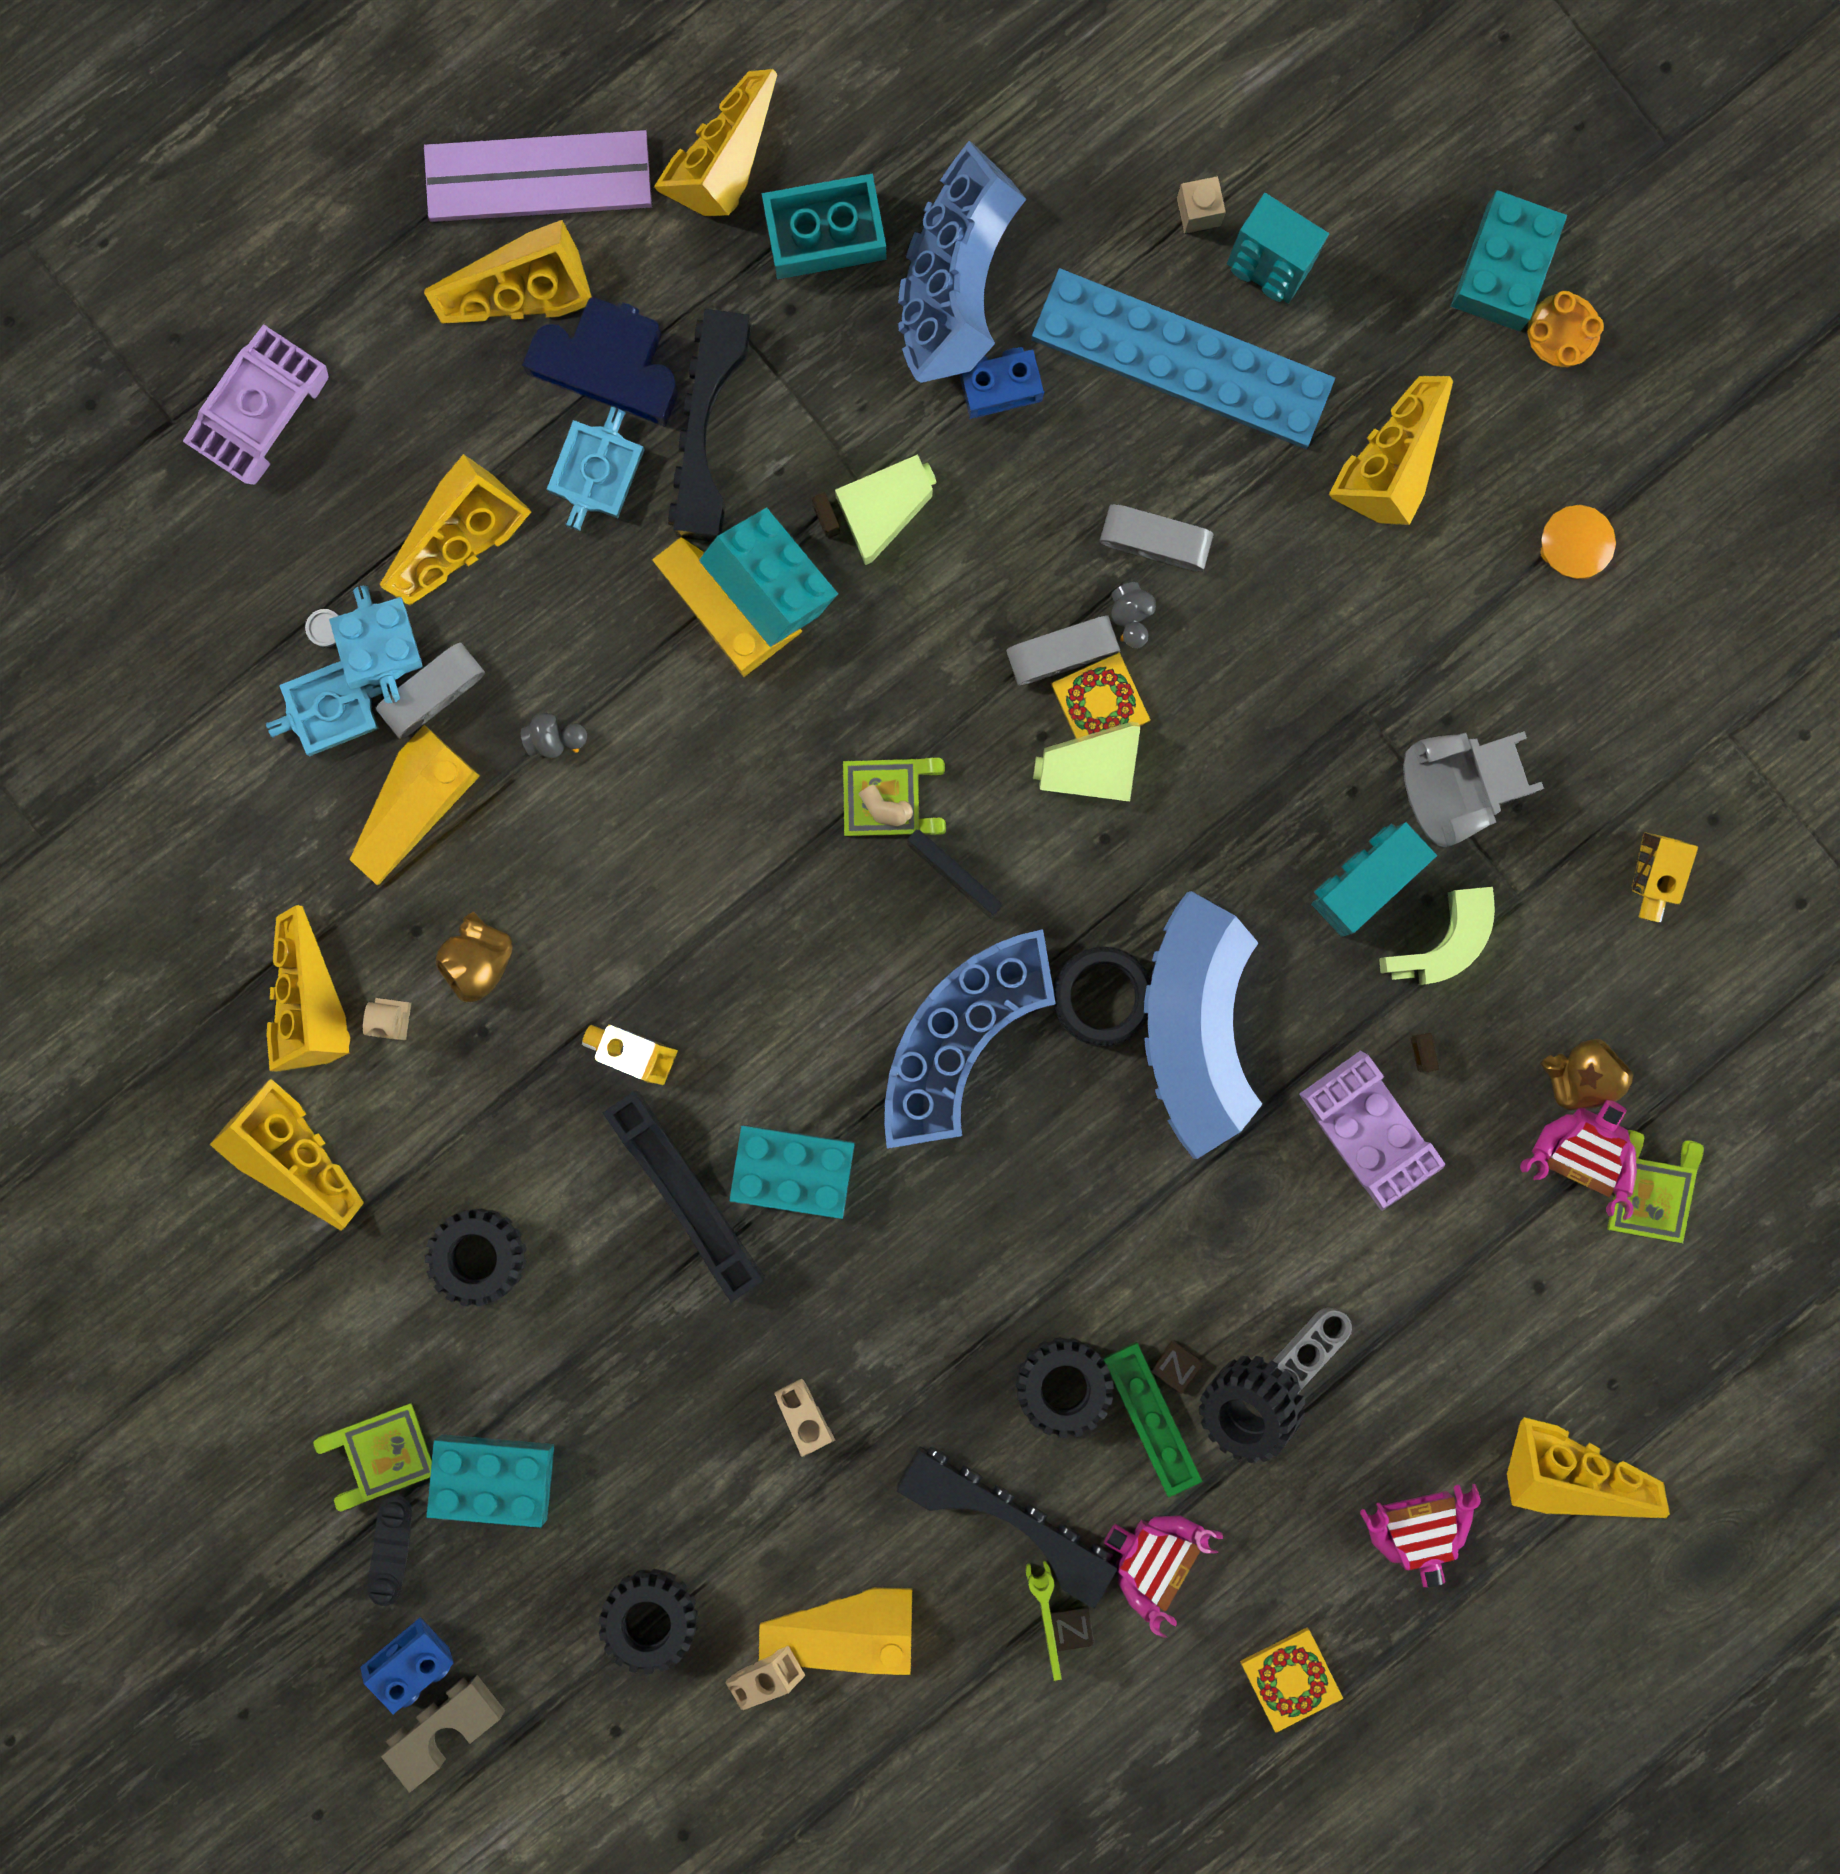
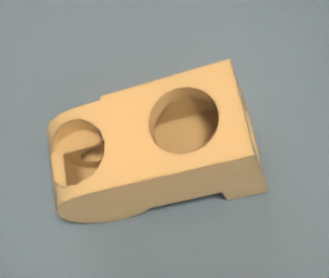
M376 998L375 1003L368 1002L363 1019V1034L406 1040L411 1003Z
M803 1379L775 1392L777 1402L801 1457L836 1441Z
M789 1646L777 1650L772 1656L739 1670L727 1679L726 1685L732 1692L740 1709L745 1710L788 1694L803 1679L805 1674Z

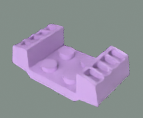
M263 324L249 344L241 349L207 398L183 442L242 482L255 485L270 466V463L264 456L306 395L315 400L329 378L326 365Z
M1359 1051L1299 1093V1095L1360 1184L1366 1189L1379 1209L1383 1211L1443 1169L1445 1163L1433 1145L1423 1140L1381 1080L1384 1076L1369 1055Z

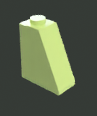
M918 455L835 490L836 499L865 565L872 563L932 497L933 488L931 485L936 484V479L929 463L922 464Z
M1129 722L1044 748L1043 758L1036 757L1033 779L1040 780V790L1130 801L1140 734L1139 723Z

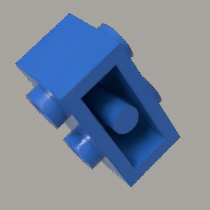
M1022 347L1012 348L1004 351L1002 357L991 360L983 356L970 372L959 375L970 419L1039 403L1043 400L1044 391L1033 349L1024 351Z
M420 1617L360 1668L364 1685L392 1714H395L402 1707L406 1708L413 1704L419 1697L420 1692L431 1682H438L444 1678L454 1663L449 1647Z

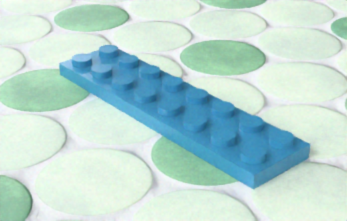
M1060 268L1031 338L1032 341L1304 449H1307L1335 381L1333 376Z

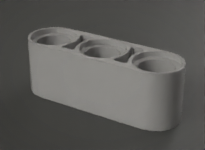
M1113 504L1109 506L1100 543L1113 549L1184 569L1204 571L1214 534L1198 526Z
M1109 616L1091 619L1016 644L1006 650L1018 686L1030 684L1103 660L1121 652Z
M457 643L398 687L400 699L395 702L391 693L393 703H386L383 699L377 705L376 710L399 739H403L476 684L484 676L485 671L462 643Z
M1327 1307L1321 1309L1273 1360L1279 1364L1277 1368L1282 1372L1286 1369L1291 1374L1290 1380L1292 1383L1297 1382L1302 1390L1348 1340L1352 1331L1351 1320L1346 1314L1335 1308ZM1331 1316H1338L1341 1322L1339 1332L1332 1336L1326 1335L1323 1330L1325 1320ZM1312 1344L1316 1351L1314 1359L1309 1363H1300L1297 1357L1300 1347Z

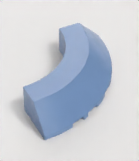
M970 141L957 155L940 181L945 185L934 204L928 202L924 209L926 212L923 218L924 227L921 234L914 233L906 256L911 263L907 278L901 279L898 303L903 306L902 321L898 323L899 332L904 334L906 347L902 348L908 367L915 379L920 383L970 372L995 344L988 330L984 314L986 277L991 259L1002 234L1015 213L1026 201V198L1016 185Z
M1189 891L1174 909L1163 930L1166 934L1161 947L1153 955L1152 962H1155L1151 985L1146 986L1144 1013H1148L1149 1038H1145V1050L1148 1066H1153L1158 1088L1155 1089L1157 1098L1163 1100L1171 1118L1167 1121L1192 1158L1198 1159L1240 1133L1262 1105L1242 1071L1236 1052L1233 1032V1008L1238 982L1243 968L1258 942L1235 915Z
M1043 929L1017 935L996 943L972 956L943 979L920 1005L903 1034L889 1073L884 1121L887 1148L962 1136L961 1103L963 1091L970 1070L980 1052L1002 1028L1013 1020L1036 1009L1056 1004Z

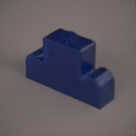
M595 297L590 298L572 339H570L565 329L559 325L549 324L542 326L535 333L522 365L529 376L605 405L615 407L663 427H666L677 400L678 388L670 369L664 365H651L662 336L657 321L640 315L639 309L623 302H619L618 306Z

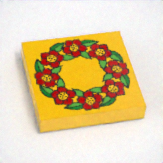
M1120 653L1051 683V687L1075 739L1129 722L1139 723L1140 726L1150 722L1148 713Z
M1308 1627L1240 1661L1275 1733L1343 1699Z

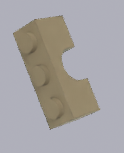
M478 1675L469 1682L464 1678L460 1679L446 1691L449 1697L439 1706L432 1702L416 1716L419 1722L410 1730L403 1726L385 1741L389 1747L382 1754L381 1758L409 1793L440 1769L446 1760L436 1746V1731L443 1728H453L459 1731L468 1743L471 1744L498 1722L504 1714L505 1709Z

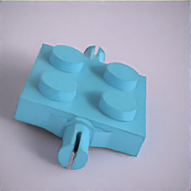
M615 407L610 408L604 427H590L573 420L548 484V493L567 499L574 505L566 523V526L571 529L574 528L577 531H581L587 511H599L619 518L645 450L643 446L625 440L618 433L626 413L620 409L617 411Z
M360 586L364 599L359 588L356 587L353 590V594L355 595L358 609L329 619L347 684L350 690L368 684L381 685L384 701L386 703H393L389 691L391 690L395 702L400 699L395 680L405 673L423 668L402 597L380 604H373L369 587Z
M339 661L279 685L286 702L287 716L266 723L272 738L293 730L300 737L306 755L312 756L379 729L372 711L371 698L383 694L381 685L368 684L350 690L342 663Z

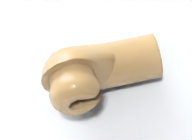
M874 784L859 793L873 819L878 823L900 826L913 816V809L908 802L900 801L895 803L884 801Z

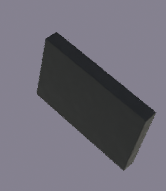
M916 829L907 839V845L987 917L992 919L1001 909L1002 902L922 831Z

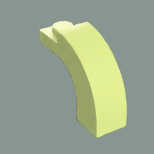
M1493 887L1448 892L1450 925L1443 941L1435 949L1425 954L1380 958L1381 973H1391L1392 980L1415 978L1414 970H1418L1419 985L1446 980L1466 969L1482 952L1492 931L1495 913Z

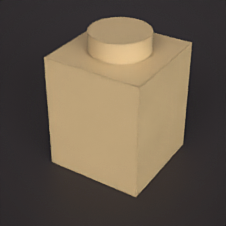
M1218 176L1181 184L1177 201L1184 233L1221 226L1226 211Z

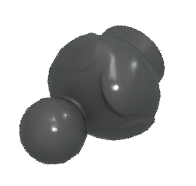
M1130 582L1112 592L1111 596L1114 605L1111 617L1116 625L1125 628L1120 641L1125 642L1131 648H1141L1148 641L1149 634L1147 628L1139 622L1154 614L1156 601L1151 593L1141 590L1138 582Z
M546 712L535 715L530 725L521 728V739L529 756L541 754L547 758H556L562 754L565 746L575 753L579 752V748L584 746L587 741V732L583 726L576 723L565 726L561 732L556 722V717Z

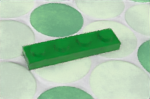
M1135 1342L1103 1357L1167 1497L1169 1498L1201 1483L1202 1479L1138 1343Z

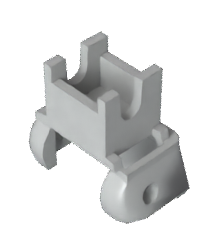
M1525 731L1479 746L1477 739L1468 740L1466 733L1432 737L1416 742L1406 751L1403 770L1408 799L1417 822L1434 844L1445 848L1457 844L1487 826L1497 823L1494 815L1501 811L1500 804L1544 789L1542 782L1529 786L1515 746L1519 741L1527 739Z

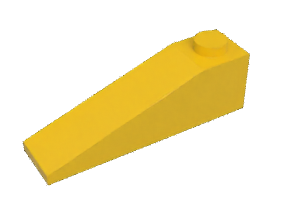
M774 69L747 72L719 104V109L722 112L718 117L711 120L707 125L701 124L695 131L699 138L686 153L684 150L679 149L671 158L654 186L658 192L703 216L729 215L738 206L739 198L748 183L777 78V73Z
M562 220L524 234L431 285L424 291L441 323L486 321L488 317L511 316V319H524V315L546 314V317H560L593 304L579 251Z
M1419 376L1391 408L1392 417L1380 431L1374 429L1369 434L1367 439L1370 443L1358 457L1352 455L1343 465L1329 493L1330 497L1378 523L1410 525L1425 495L1453 384L1452 378L1450 376Z
M463 454L438 484L380 583L381 588L397 598L402 597L406 604L412 605L446 582L450 573L465 563L467 566H470L478 560L477 555L495 544L498 547L506 542L531 513L530 509L489 471Z
M681 537L653 558L652 561L743 677L802 633V630L799 629L770 647L700 563L699 559L705 552Z
M423 725L398 752L349 860L376 885H379L480 775L427 726Z
M295 905L278 915L275 925L273 963L276 967H279L275 987H270V1000H276L274 1022L267 1023V1046L270 1071L276 1072L328 1064L349 1053L350 1035L347 1031L346 1016L303 906Z
M270 1079L227 1123L210 1145L241 1172L337 1229L343 1230L364 1202L340 1165L333 1164L322 1147L325 1142L319 1133L314 1135L303 1118L306 1113L300 1104Z
M1525 1417L1520 1421L1507 1471L1513 1506L1545 1514L1667 1518L1670 1515L1662 1481L1624 1461L1617 1464L1599 1454L1600 1448L1591 1443L1585 1447L1568 1438V1431L1557 1425Z
M874 1587L862 1591L860 1594L843 1599L839 1598L815 1608L800 1610L762 1622L759 1629V1661L772 1656L777 1650L789 1646L800 1667L867 1674L910 1675L912 1588Z

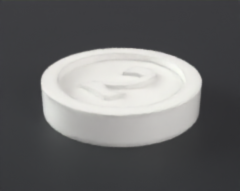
M320 609L313 612L308 617L305 625L308 638L314 644L321 647L335 645L336 642L329 619L339 615L329 609Z

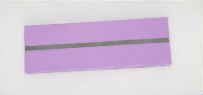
M646 130L424 145L428 218L430 222L652 207L648 136Z

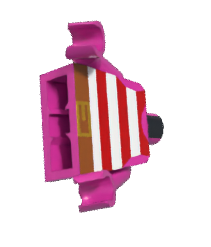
M1606 1100L1598 1115L1579 1108L1573 1115L1566 1114L1547 1124L1532 1150L1534 1156L1521 1162V1171L1528 1172L1532 1163H1535L1538 1171L1533 1180L1545 1178L1549 1169L1609 1198L1614 1193L1616 1199L1609 1202L1606 1207L1608 1216L1614 1215L1615 1205L1619 1203L1625 1209L1623 1221L1630 1218L1634 1207L1627 1198L1633 1195L1637 1164L1635 1147L1630 1142L1628 1130L1619 1126L1626 1113V1109L1614 1101Z
M1472 1484V1490L1466 1494L1462 1493L1460 1485H1455L1453 1489L1457 1499L1456 1502L1450 1493L1443 1491L1387 1505L1377 1503V1512L1370 1516L1367 1515L1365 1509H1362L1360 1514L1368 1527L1372 1544L1390 1562L1400 1563L1405 1570L1419 1568L1423 1587H1435L1444 1584L1445 1578L1441 1563L1458 1559V1549L1462 1548L1466 1542L1473 1521L1474 1509L1481 1502L1476 1484Z
M1155 1516L1149 1522L1141 1520L1133 1534L1117 1524H1114L1110 1529L1104 1544L1121 1553L1116 1562L1117 1572L1119 1573L1118 1584L1129 1605L1146 1622H1150V1629L1154 1634L1167 1638L1160 1631V1623L1165 1619L1176 1627L1177 1622L1175 1618L1160 1612V1608L1167 1611L1200 1551L1207 1554L1218 1553L1217 1550L1209 1547L1208 1539L1210 1536L1223 1539L1221 1532L1204 1530L1202 1526L1182 1516Z

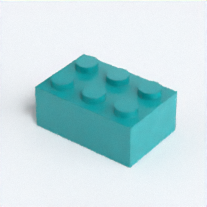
M873 173L762 193L777 279L887 260L886 242Z
M1497 190L1486 206L1450 307L1520 332L1532 316L1567 215Z
M1264 193L1240 229L1227 265L1232 267V273L1239 279L1246 282L1252 280L1263 287V293L1272 300L1278 302L1283 300L1289 304L1312 269L1329 233L1267 193Z
M768 508L761 510L718 535L699 559L704 568L770 647L818 618L838 595L837 591Z
M1407 822L1396 827L1391 823L1389 826L1382 828L1369 840L1373 847L1368 852L1363 849L1361 852L1355 853L1341 866L1345 871L1341 877L1335 875L1332 878H1328L1314 891L1318 898L1311 905L1341 937L1355 933L1437 857L1435 852Z
M742 1125L729 1201L843 1219L855 1142Z
M441 1434L434 1440L427 1518L541 1528L548 1518L554 1444Z

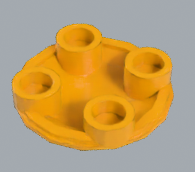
M1561 291L1558 294L1548 296L1535 307L1528 323L1527 334L1531 348L1540 359L1552 366L1570 367L1581 364L1593 354L1600 342V334L1604 329V323L1589 301L1570 291Z
M1583 505L1568 506L1553 514L1544 526L1540 552L1543 560L1549 563L1561 575L1575 579H1589L1602 571L1613 558L1616 545L1614 529L1606 516L1595 508Z

